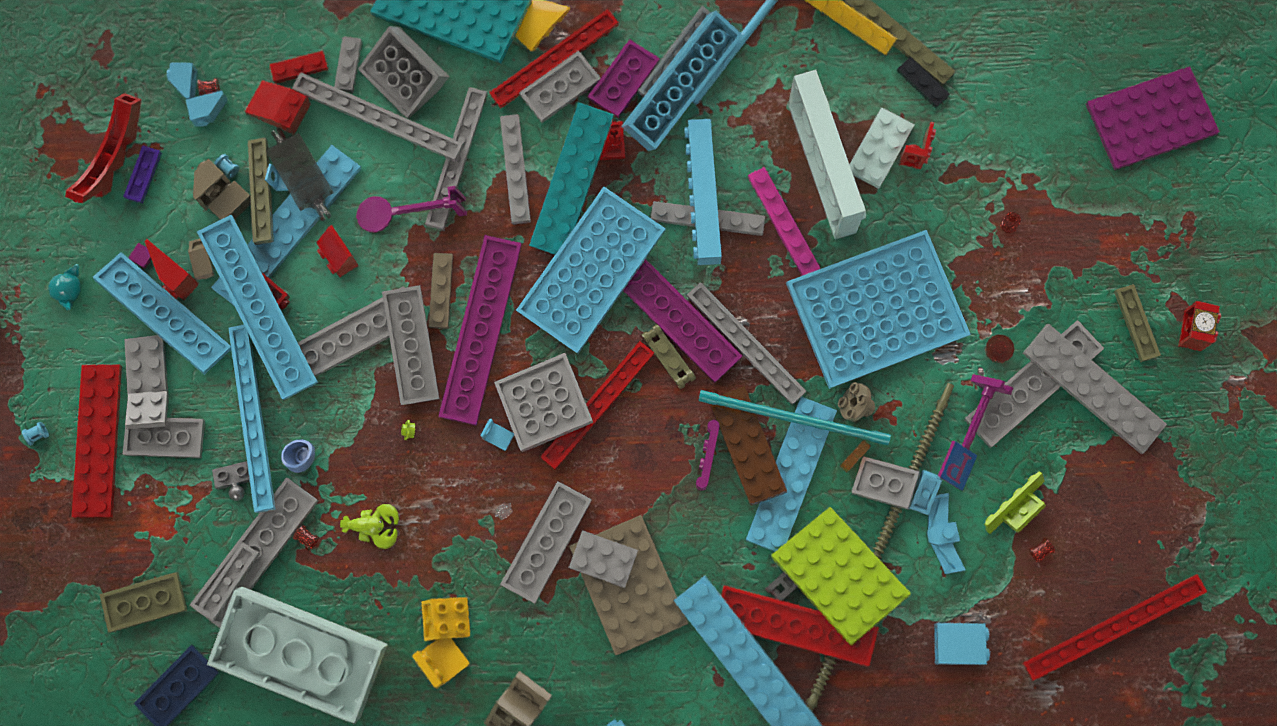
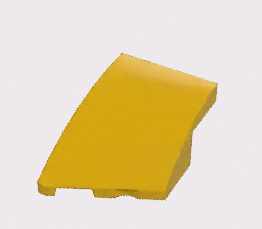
M532 0L515 37L530 51H535L542 39L550 34L558 22L563 20L570 7L550 1Z

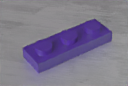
M142 146L123 195L125 199L143 204L162 155L160 150Z

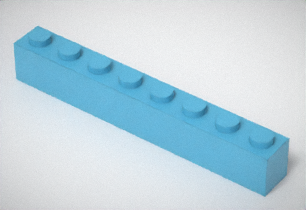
M711 119L688 120V127H684V134L689 144H686V155H690V161H687V172H691V178H688V188L692 189V195H689L690 206H693L694 212H691V224H695V230H692V241H696V247H693V257L697 259L698 265L721 264L722 256Z

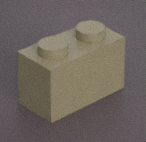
M234 180L232 183L227 184L223 192L219 196L214 197L207 207L220 220L229 215L236 219L251 205V197Z

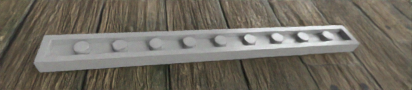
M300 73L292 87L293 90L306 95L308 98L452 161H457L464 147V144L303 73Z

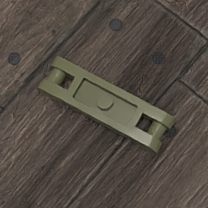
M658 324L654 325L649 332L645 331L641 334L644 341L655 353L657 359L680 390L685 387L686 383L696 379L694 373L686 365ZM657 335L660 340L654 343L652 338ZM683 371L685 375L680 378L677 374Z

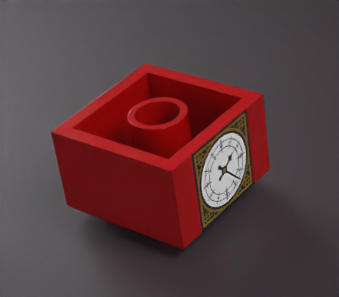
M1196 301L1185 309L1178 346L1202 351L1216 342L1218 337L1216 326L1221 318L1220 306Z

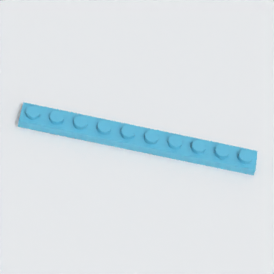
M243 324L228 329L253 507L255 513H260L276 508L252 342Z

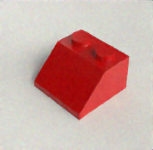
M332 225L329 226L316 242L319 246L317 252L322 259L327 258L329 261L327 267L332 274L337 273L340 278L359 265Z

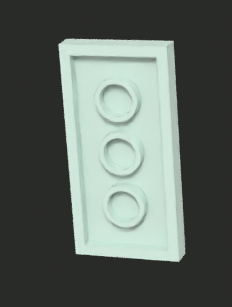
M881 108L849 164L853 176L879 189L911 133L914 124Z

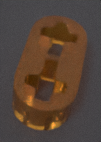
M863 440L840 467L848 472L870 449L871 445Z

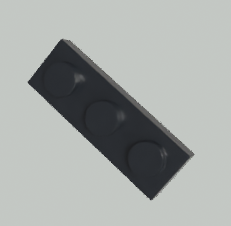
M909 57L897 69V72L935 109L950 96L912 57Z

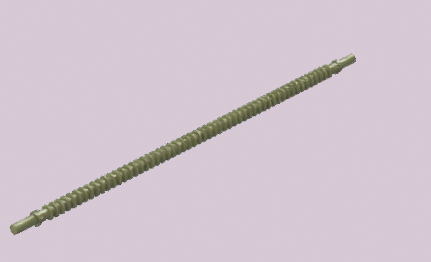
M947 383L941 398L938 399L936 410H933L934 415L930 416L932 420H929V425H926L927 430H924L925 435H922L923 440L919 441L921 445L917 446L918 450L915 451L916 455L913 456L914 460L911 461L912 465L908 466L909 469L920 472L918 468L922 467L921 462H924L925 452L929 451L927 447L931 446L932 437H935L934 432H937L936 427L940 426L938 422L942 421L940 417L944 416L943 411L948 406L947 402L954 385ZM891 506L892 511L888 512L890 516L886 517L887 522H884L883 532H880L881 536L877 537L879 541L875 542L876 547H873V553L878 559H882L880 555L884 554L885 544L889 543L887 539L891 538L890 533H893L894 523L898 522L896 518H899L898 514L902 513L899 507ZM828 656L825 657L826 662L822 663L824 667L820 668L819 678L815 679L817 683L813 684L812 694L806 701L808 708L812 712L814 707L818 705V698L822 696L821 691L825 690L823 686L827 685L828 675L832 674L830 670L834 669L833 664H836L835 659L838 658Z

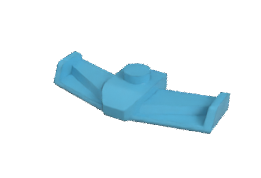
M949 493L936 495L928 514L927 531L928 542L931 544L945 574L965 571V567L953 545L954 542L960 541L956 522L948 523Z

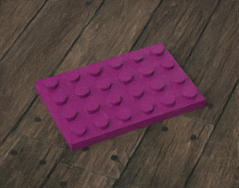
M1190 66L1086 102V107L1114 170L1215 136L1220 132Z

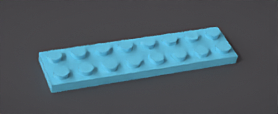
M122 252L93 276L95 282L203 375L231 350V346Z
M800 397L795 410L797 414L832 422L837 412L835 409L804 397ZM790 423L776 459V464L787 493L759 504L746 541L774 552L788 541L829 431L798 423Z

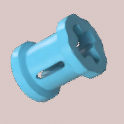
M226 154L221 155L214 163L225 173L228 179L234 177L240 169L237 164H233Z
M38 422L36 426L28 430H22V435L30 446L43 437H49L48 430L42 422Z

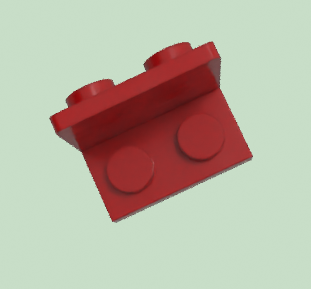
M930 122L927 128L922 148L914 144L905 146L899 165L921 170L923 164H927L932 152V140H934L936 129H933L934 122Z

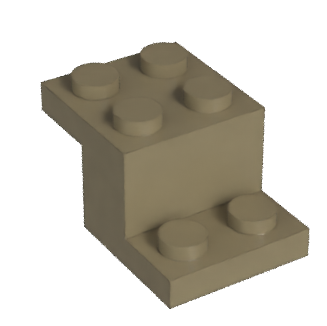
M519 671L509 688L494 705L484 724L486 726H532L552 695Z

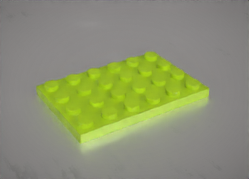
M831 507L771 555V558L851 646L911 595L905 586Z

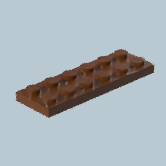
M745 386L721 395L751 402ZM710 404L750 506L787 493L757 415L734 408Z

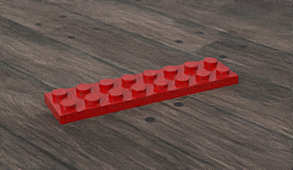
M120 364L81 366L72 501L73 518H113L122 366Z
M724 585L721 596L751 635L869 667L879 627L874 626L851 646L820 611Z

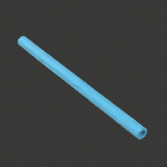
M778 0L765 1L741 32L743 35L692 101L694 104L699 103Z

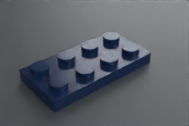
M190 645L138 698L134 705L154 726H169L221 672L217 668L207 665L208 659L194 645Z

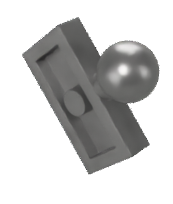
M247 461L212 470L217 490L231 487L229 497L234 501L243 499L245 491L239 484L250 482Z

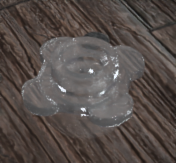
M502 503L495 509L497 512L494 515L498 516L500 520L506 518L513 512L512 505L510 503Z

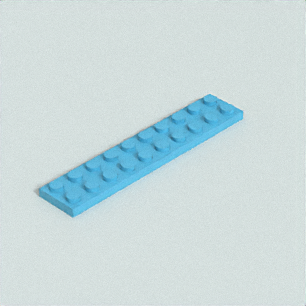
M333 145L330 146L302 179L298 190H293L272 215L274 242L255 245L252 239L247 244L261 272L269 279L362 169L361 166ZM219 278L211 288L234 305L221 278Z
M229 215L197 231L282 400L284 401L317 384L318 381L234 217Z
M706 576L674 600L770 726H822Z

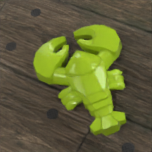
M382 504L377 507L372 516H370L372 513L370 509L362 511L361 518L350 520L348 516H344L343 520H341L340 527L342 532L347 533L349 529L360 532L359 540L364 542H370V535L374 544L379 549H388L397 540V529H394L390 537L388 534L391 532V529L386 530L380 536L378 534L384 527L380 519L381 516L389 524L392 523L389 519L392 516L394 525H398L399 513L391 504Z

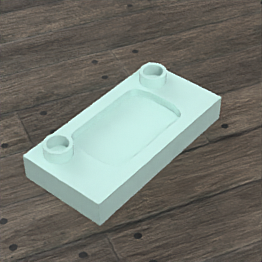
M816 70L796 75L793 79L788 105L834 239L855 234L861 220L866 218V211Z
M240 587L233 592L207 665L355 723L361 718L388 644L245 587Z

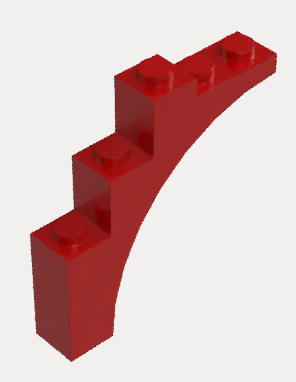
M125 93L115 98L111 119L103 142L84 174L66 190V198L72 199L76 203H84L93 196L103 197L111 192L114 171L124 165L126 145L136 140L141 99Z

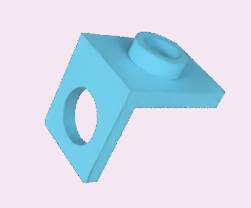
M269 164L265 181L276 191L298 190L302 174L300 172L280 173L272 164ZM272 171L274 172V175H275V180H274V181H272V179H271V172H272Z
M489 419L481 433V437L483 440L506 451L514 437V433Z

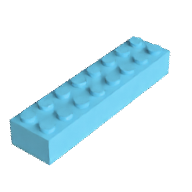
M717 11L709 13L621 127L648 151L656 149L743 35Z

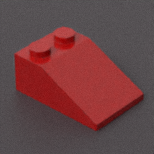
M261 81L245 113L295 135L311 103L306 95L291 88Z
M146 239L144 242L159 280L164 283L162 287L174 298L180 297L185 300L199 283Z

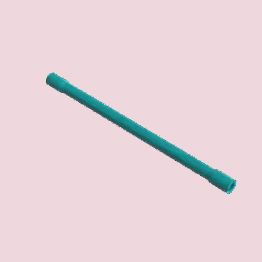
M704 390L700 391L698 400L700 402L866 439L887 446L890 442L891 434L870 431L733 399Z

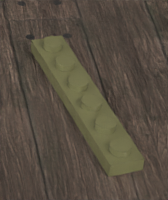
M260 138L248 141L252 235L255 245L274 242L271 186L265 181L269 165L268 140Z

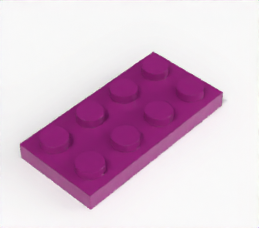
M629 39L588 95V100L605 111L614 114L619 119L637 94L638 89L660 62V58Z

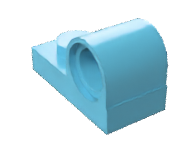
M925 470L922 471L910 504V509L926 515L929 514L942 482L938 475Z

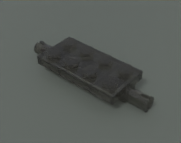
M282 128L276 129L279 135L273 130L271 135L277 145L269 148L266 152L299 210L312 208L315 209L321 221H326L323 214L330 219L332 215L325 205V200L334 192L302 137L297 133L287 139Z

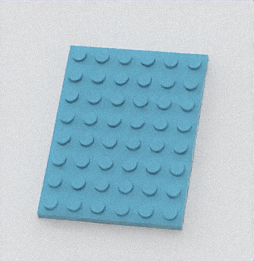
M927 230L786 282L829 389L971 335Z

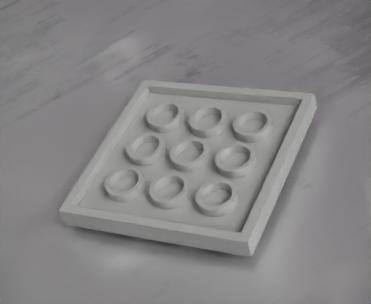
M566 353L494 382L521 452L594 423Z

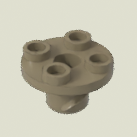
M854 382L843 397L839 399L838 407L843 418L849 421H857L863 416L867 418L872 415L875 410V403L871 400L869 388Z

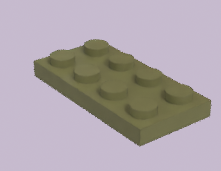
M178 572L100 594L108 633L187 611Z

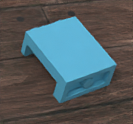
M934 624L935 664H987L990 652L986 648V640H989V630L986 628V624Z

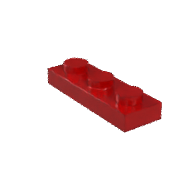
M323 50L269 64L275 84L296 79L300 73L311 75L329 70Z

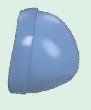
M303 439L292 441L282 451V462L292 472H304L314 462L315 448L313 444Z

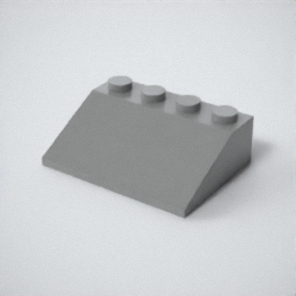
M390 26L358 68L406 118H410L433 97L450 77L401 28Z

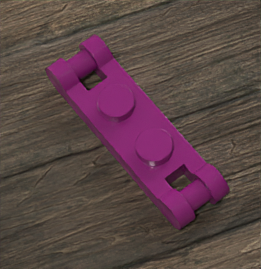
M711 420L707 427L710 436L709 440L705 439L703 446L706 456L705 459L701 458L699 469L702 470V475L696 481V488L700 491L705 490L708 485L719 431V423L716 420Z

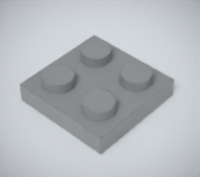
M156 391L128 394L126 428L139 429L166 426L168 392Z

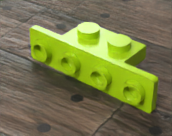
M1040 471L1036 475H1032L1022 488H1018L1008 501L1001 504L999 510L994 515L991 514L986 519L984 525L989 534L1003 521L1019 533L1046 507L1045 503L1033 494L1045 482Z

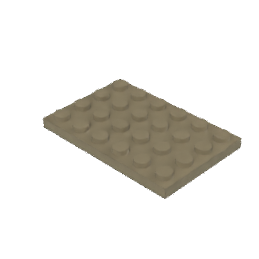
M641 515L596 534L597 536L638 550L625 588L581 573L615 655H619L688 624L684 613L674 602L677 596ZM578 542L569 546L573 555Z

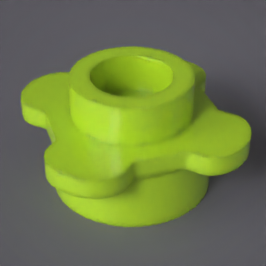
M410 420L402 424L401 435L404 436V440L414 438L415 423H410Z

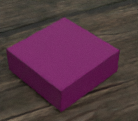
M140 243L136 245L128 257L132 262L146 269L151 261L147 247Z

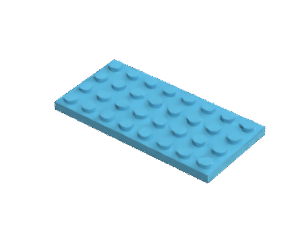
M603 187L516 311L579 354L666 229Z

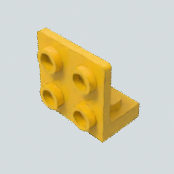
M467 597L422 601L424 641L470 636Z
M452 638L435 640L422 651H417L412 655L435 688H440L470 664Z

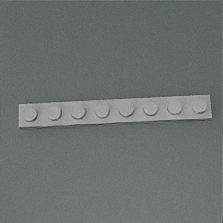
M471 87L468 89L453 139L463 143L464 147L456 162L446 158L433 201L448 197L447 187L456 186L458 189L488 95L486 91ZM451 208L429 210L425 223L426 226L444 231Z
M701 282L687 294L690 301L791 405L806 393V390Z

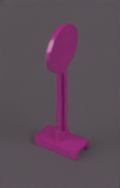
M456 186L447 187L448 197H444L441 200L392 207L386 199L380 196H372L360 204L357 209L356 218L363 230L377 233L389 226L394 215L438 208H452L459 216H465L467 211L461 206V202L466 201V197Z

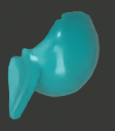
M75 264L63 274L54 276L48 285L50 297L57 300L66 310L71 309L73 302L78 298L81 291L78 279V264Z

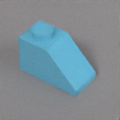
M170 63V69L167 70V79L185 99L194 98L197 80L196 67L193 63Z
M223 91L186 99L189 117L195 126L203 127L208 125V123L214 122L228 101Z

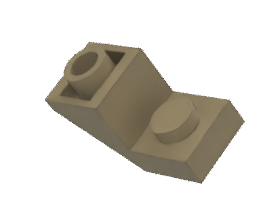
M201 239L189 241L188 252L195 280L208 279L214 276L215 267Z

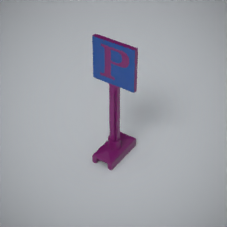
M973 374L970 380L983 389L982 398L963 444L952 441L938 474L939 478L961 491L964 489L977 458V455L971 452L969 448L990 399L993 398L995 392L1011 395L1014 389L1011 386L1004 385L1005 381L976 374Z

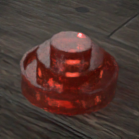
M997 334L987 341L985 353L991 361L1004 363L1012 357L1014 344L1009 337Z

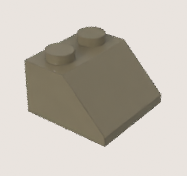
M209 158L201 162L194 171L193 197L205 211L208 209L207 206L210 204V201L214 197L219 196L223 192L224 187L231 183Z

